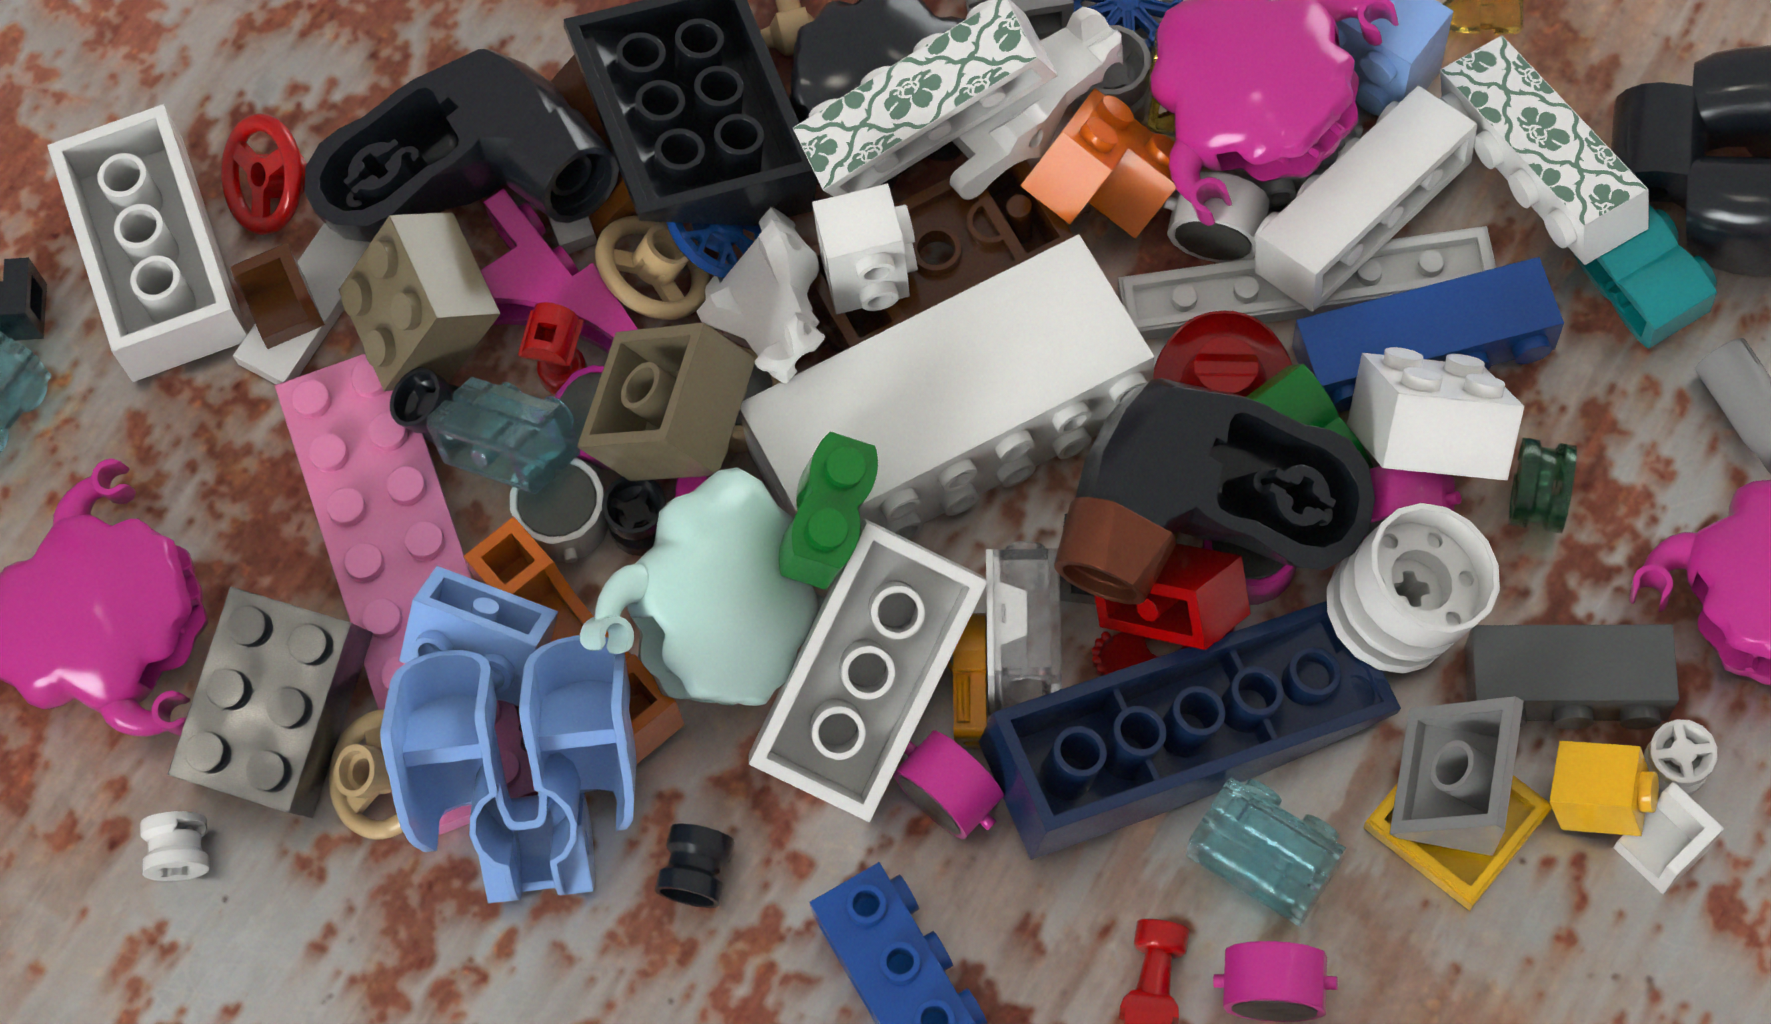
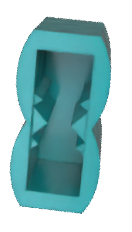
M1650 205L1648 229L1586 265L1574 254L1581 269L1597 290L1611 301L1614 309L1629 331L1648 349L1711 312L1717 295L1715 289L1717 280L1709 264L1702 257H1693L1677 242L1679 234L1673 220L1665 211L1661 209L1654 210Z

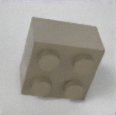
M453 212L389 215L339 288L343 307L353 321L364 346L366 358L369 364L373 366L384 391L394 390L396 384L405 374L418 368L432 370L449 383L501 314Z
M704 322L616 332L577 447L630 481L711 476L721 469L728 453L729 441L742 401L747 394V385L756 358Z

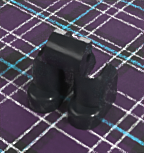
M1771 45L1734 48L1714 52L1694 63L1692 86L1665 82L1645 83L1628 88L1619 94L1614 104L1611 150L1649 189V202H1674L1686 210V237L1689 250L1695 256L1702 257L1709 266L1732 274L1771 276ZM1725 147H1746L1752 157L1707 156V152Z

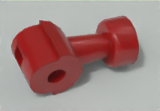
M542 302L536 304L534 310L530 311L518 356L537 360V372L542 386L551 394L556 395L557 391L574 372L588 367L583 353L577 348L584 320L578 319L576 313L565 306Z
M1140 919L1137 921L1134 946L1138 951L1144 953L1145 956L1136 989L1131 990L1124 996L1120 1005L1119 1019L1124 1020V1024H1178L1179 1007L1174 998L1170 996L1172 959L1181 958L1187 952L1190 929L1186 926L1160 919Z

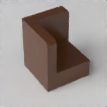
M288 243L231 266L230 270L234 280L246 299L267 349L325 325L305 276Z

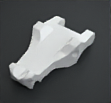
M1083 6L1071 15L1065 28L1040 41L1058 75L1057 77L952 141L969 159L956 169L950 178V185L963 199L969 200L979 196L997 177L1015 164L1029 158H1041L1048 149L1066 108L1075 99L1087 92L1092 85L1102 82L1105 71L1112 64L1120 62L1123 65L1122 34L1117 29L1113 30L1101 13Z
M770 207L759 221L762 232L725 278L714 276L705 289L706 300L696 312L702 323L704 322L711 328L721 331L727 338L737 344L753 349L758 356L755 360L757 368L769 372L772 377L786 384L797 372L795 368L797 360L808 352H814L825 338V335L816 328L820 322L812 313L813 308L807 297L809 287L819 272V262L817 254L795 231V223L777 209Z

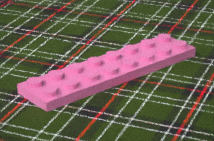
M362 354L274 386L351 623L373 632L363 664L379 710L385 709L390 680L396 670L405 664L400 662L399 659L413 598L436 566L471 579L473 577L463 558L465 554L427 441L424 439L423 433L409 431L397 424L392 418L390 399L393 390H383L373 366L369 364L366 355ZM497 700L495 730L510 798L538 795L533 786L528 754L520 746L523 733L519 731L520 716L517 707L506 701ZM472 805L461 806L444 814L439 821V835L470 824Z

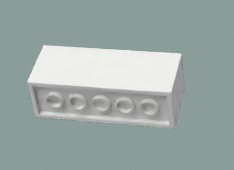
M1080 234L794 375L786 384L780 382L742 401L739 413L750 456L777 505L793 518L798 511L796 493L801 474L821 440L830 431L874 445L878 456L877 476L871 492L859 509L860 525L865 518L897 535L910 539L920 532L923 528V523L943 513L953 516L966 511L979 500L982 493L1000 484L1003 487L1017 485L1034 473L1036 466L1056 456L1059 459H1066L1080 453L1091 443L1092 438L1099 434L1108 415L1127 393L1153 380L1155 356Z

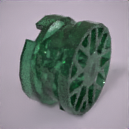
M1525 437L1522 439L1517 458L1519 463L1516 473H1514L1508 525L1526 528L1530 522L1542 524L1544 531L1562 534L1568 516L1577 458L1576 445L1558 443L1554 449L1543 447L1541 440ZM1554 480H1556V482H1555V488H1554V494H1552L1553 485H1554Z

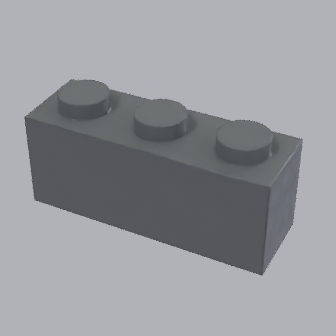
M1673 624L1476 625L1470 630L1464 646L1467 702L1516 696L1524 701L1520 727L1525 726L1527 721H1553V725L1560 729H1582L1593 725L1594 721H1620V725L1627 729H1648L1660 725L1661 721H1667L1679 701Z

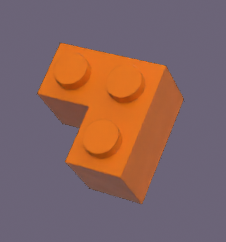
M1094 88L1020 186L1069 224L1073 222L1084 206L1089 203L1136 239L1176 190L1169 169L1170 151L1175 142L1163 134H1154L1134 118L1131 109L1123 101L1114 96H1105Z

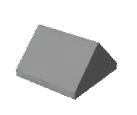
M1513 696L1409 708L1390 835L1399 839L1493 856L1506 827L1523 700Z

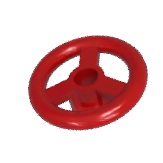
M258 113L247 116L234 127L226 141L221 164L222 188L231 214L244 229L257 235H270L283 229L294 216L301 195L305 191V167L307 163L299 152L297 143L290 130L279 119L268 114ZM265 132L272 137L278 149L271 154H256L247 144V141L253 134ZM240 166L247 173L248 184L252 189L251 209L248 207L242 194L239 177ZM280 199L277 208L270 214V200Z

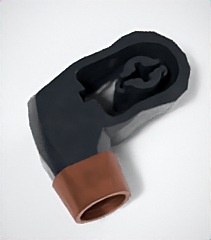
M1162 378L1153 379L1127 393L1106 418L1085 459L1076 497L1070 502L1054 567L1056 572L1065 580L1088 593L1113 602L1141 604L1146 600L1177 543L1174 535L1180 531L1183 534L1203 540L1233 543L1284 565L1326 570L1354 554L1369 531L1375 502L1369 465L1351 440L1330 429L1305 425L1263 403L1234 393Z

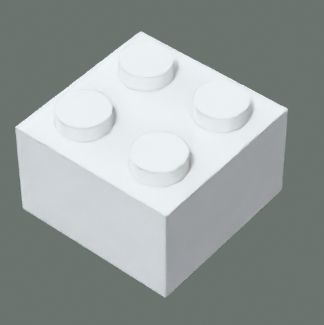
M1389 347L1385 349L1384 355L1362 353L1347 426L1382 468L1508 481L1524 405L1505 387V382L1495 378L1484 367L1485 363L1478 358L1463 354H1448L1445 361L1423 359V355L1416 351Z

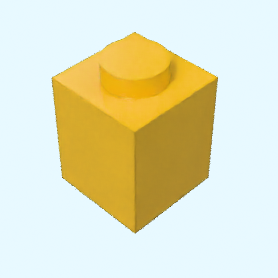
M1559 741L1550 804L1561 830L1642 836L1645 812L1654 813L1657 808L1659 779L1657 772H1649L1641 746Z

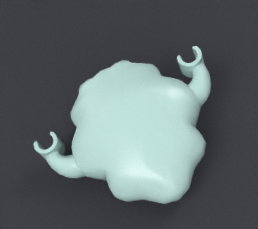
M737 467L724 469L711 475L691 493L672 499L659 511L653 547L635 564L622 567L608 579L598 597L595 617L587 620L581 628L580 643L585 649L590 651L602 650L606 644L605 634L608 631L607 650L609 653L621 654L628 651L634 642V631L631 624L625 618L620 617L621 612L627 606L629 615L640 631L638 659L653 676L662 695L722 705H736L740 703L749 706L764 705L771 698L774 691L786 682L797 659L798 648L804 643L824 601V597L816 594L812 585L781 576L779 548L783 535L793 517L776 504L762 481Z

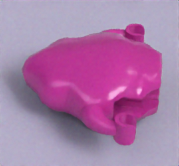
M1186 0L1166 11L1156 33L1157 60L1151 74L1150 85L1153 98L1167 111L1175 114L1176 141L1170 151V174L1177 191L1192 204L1196 216L1201 223L1207 226L1215 224L1212 213L1203 205L1208 199L1220 198L1228 206L1232 205L1227 187L1221 180L1212 177L1200 178L1203 167L1214 171L1244 169L1250 176L1261 182L1292 176L1308 177L1319 167L1323 160L1336 151L1341 140L1350 134L1358 123V109L1355 99L1359 86V77L1354 71L1355 60L1350 53L1340 48L1339 29L1336 23L1346 18H1356L1359 20L1361 32L1366 42L1373 46L1380 45L1382 43L1380 31L1371 22L1382 18L1389 20L1394 26L1399 25L1394 4L1390 0Z
M112 458L105 459L96 465L90 477L74 485L59 501L53 514V526L39 545L34 556L29 560L18 561L4 567L0 573V680L15 687L28 704L41 709L50 710L58 708L77 699L87 707L101 713L106 723L118 732L131 736L147 737L168 731L180 736L187 717L171 722L170 715L178 705L190 702V698L172 690L160 694L154 700L151 711L145 710L139 703L144 701L153 691L163 671L176 669L187 663L198 636L208 625L207 612L202 604V587L195 576V567L190 553L186 549L175 545L172 539L151 529L139 519H128L112 526L91 515L94 503L101 497L107 498L112 503L126 504L132 501L136 494L135 489L127 484H119L110 489L112 480L118 475L127 474L130 468L121 461Z
M1771 480L1752 481L1736 490L1729 505L1728 517L1716 521L1698 532H1682L1672 535L1659 543L1648 555L1644 565L1636 571L1629 592V601L1634 604L1637 593L1641 588L1652 587L1661 594L1658 611H1664L1673 589V579L1669 572L1685 569L1689 586L1703 605L1698 618V630L1718 653L1725 670L1739 676L1750 677L1765 685H1771Z

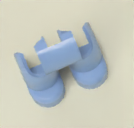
M580 635L557 639L539 647L530 654L524 665L519 715L534 790L538 792V795L510 798L495 730L497 700L488 659L479 653L466 650H444L429 653L408 661L396 670L390 680L380 729V738L400 827L407 840L417 849L423 852L437 851L439 821L441 817L461 806L472 805L469 836L479 855L488 903L521 900L523 892L555 888L558 895L594 891L595 860L593 836L584 792L603 790L614 793L617 800L616 831L626 830L633 821L637 760L634 733L629 713L630 683L625 653H609L607 650L608 637H605L606 644L599 651L585 649L580 643Z

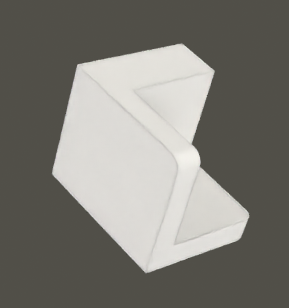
M1672 782L1658 798L1656 811L1654 813H1645L1642 836L1623 835L1613 848L1664 895L1711 848L1724 828L1685 791Z

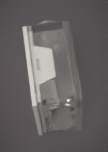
M1020 541L1009 544L1006 549H986L989 717L995 711L1061 690L1060 574L1056 572L1054 567L1058 548H1045L1043 544L1038 542Z

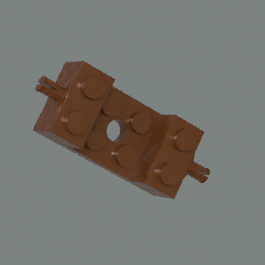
M1027 160L1007 169L983 193L973 199H963L950 185V176L894 205L896 207L906 204L915 237V242L912 244L918 270L907 273L910 296L899 299L894 305L886 309L868 311L861 308L836 315L821 260L819 243L811 246L810 248L817 254L819 272L809 287L807 297L815 309L816 318L820 322L816 328L825 335L823 342L817 349L829 344L839 354L1074 237L1065 220L1020 186L1032 170ZM1089 203L1084 206L1076 218L1084 213L1091 212ZM932 242H943L954 250L951 259L939 265L925 262L921 259L919 253L923 247Z

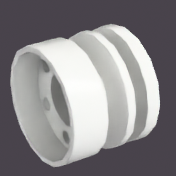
M1425 503L1398 508L1363 540L1354 554L1342 560L1335 567L1327 586V613L1337 637L1356 658L1378 670L1404 674L1423 669L1492 611L1500 591L1499 565L1489 541L1467 518L1447 507Z

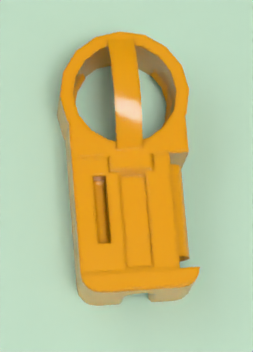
M972 613L953 652V665L949 660L947 667L953 674L954 741L964 749H981L978 742L987 726L986 613Z

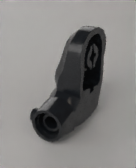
M478 49L413 79L396 90L365 116L337 129L319 143L305 167L304 193L315 213L331 230L345 239L371 243L389 215L441 213L442 211L476 202L490 195L500 185L509 186L556 222L571 223L578 221L597 211L607 201L617 184L619 168L613 152L590 121L580 111L569 106L555 84L526 63L493 50Z

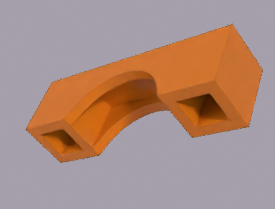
M514 516L463 556L476 581L558 611L551 642L561 638L580 635L584 623L594 617L567 583L554 561ZM626 651L625 659L630 683L629 713L638 764L685 724L676 700L662 695L655 679L638 657Z

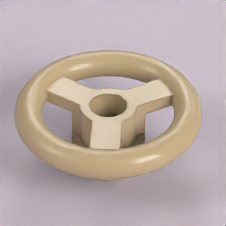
M627 216L613 221L601 232L595 249L598 272L609 291L625 306L653 319L677 320L693 314L706 300V285L710 282L709 273L700 269L682 253L674 242L666 222L639 221L638 216ZM627 235H645L633 253L614 249L617 242ZM687 264L691 274V288L684 297L674 280ZM619 271L637 274L641 280L653 285L662 301L649 298L636 291L624 280Z
M384 709L368 712L352 722L338 740L329 768V790L338 816L354 833L375 840L392 838L403 833L397 813L383 820L370 819L362 814L378 794H387L392 791L380 738ZM366 737L367 745H360L359 743Z

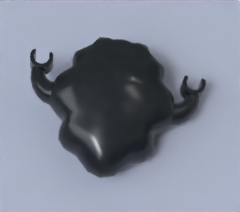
M859 0L854 4L843 1L827 3L812 22L803 25L797 32L793 52L794 62L791 72L789 100L799 123L809 118L810 111L820 103L830 99H839L859 87L862 79L871 71L883 66H892L913 53L914 47L922 39L932 34L945 33L965 19L953 16H935L923 0ZM951 141L925 158L935 161H952L962 155L963 152ZM907 169L892 177L891 179L887 180L883 184L888 183L891 191L894 188L898 177ZM821 198L814 199L813 202H814V201H818V200H822V199H821Z

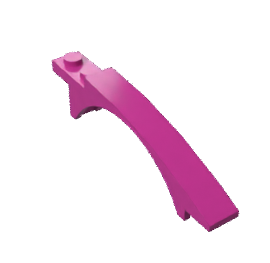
M504 188L484 201L493 229L510 250L480 270L501 313L493 325H526L530 311L534 310L536 304L542 302L559 304L574 311L578 319L584 320L579 339L597 346L608 354L616 332L638 330L619 300L604 284L594 263L579 271L562 246L559 245L553 250L541 237L546 233V229L538 215L527 202L517 206ZM707 477L677 478L675 498L691 493Z

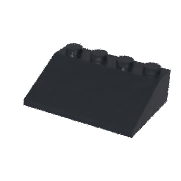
M641 0L564 19V29L639 221L757 226L770 207L777 209L787 217L813 211L812 202L816 195L817 177L793 130V127L798 125L799 121L747 0Z

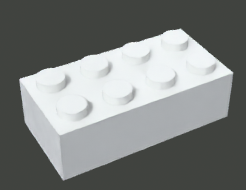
M159 105L47 145L111 351L131 381L135 382L241 344L247 336V331L183 138L165 105Z
M864 518L860 525V534L856 548L831 584L810 631L797 654L792 670L786 682L781 686L748 754L749 765L870 822L988 581L982 575Z

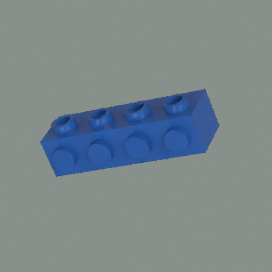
M878 862L809 902L816 923L875 1024H988L984 1013L970 990L966 988L957 993L945 971L951 968L953 963L937 934L932 931L923 936L911 914L919 910V906L900 874L889 879L882 865Z

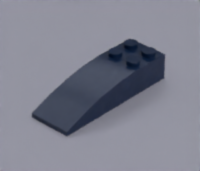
M1327 601L1228 633L1223 639L1215 642L1206 650L1187 647L992 713L978 743L995 781L1004 793L1003 799L1030 860L1155 817L1271 771L1397 714L1401 707L1383 671L1356 658L1337 637L1327 613Z

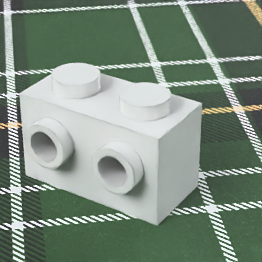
M888 183L812 202L821 260L836 315L861 308L868 311L886 309L894 305L899 299L910 296L907 273L918 270L912 244L915 242L908 208L906 204L894 206Z

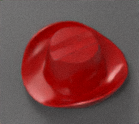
M1213 311L1190 319L1170 337L1157 358L1153 379L1162 378L1246 397L1285 367L1293 364L1281 341L1260 320L1236 311Z

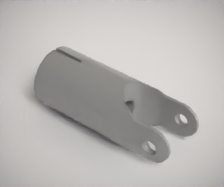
M1745 338L1734 339L1705 356L1695 367V370L1742 441L1752 452L1757 454L1767 471L1771 474V377Z

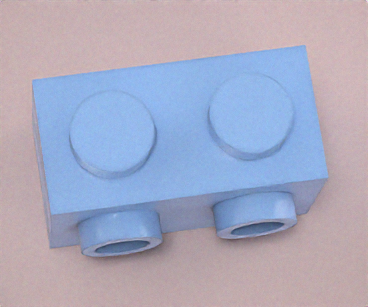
M436 566L412 600L399 661L406 664L408 661L425 654L444 650H466L479 653L489 660L496 700L506 701L519 706L524 665L530 654L539 647L551 642L558 611Z

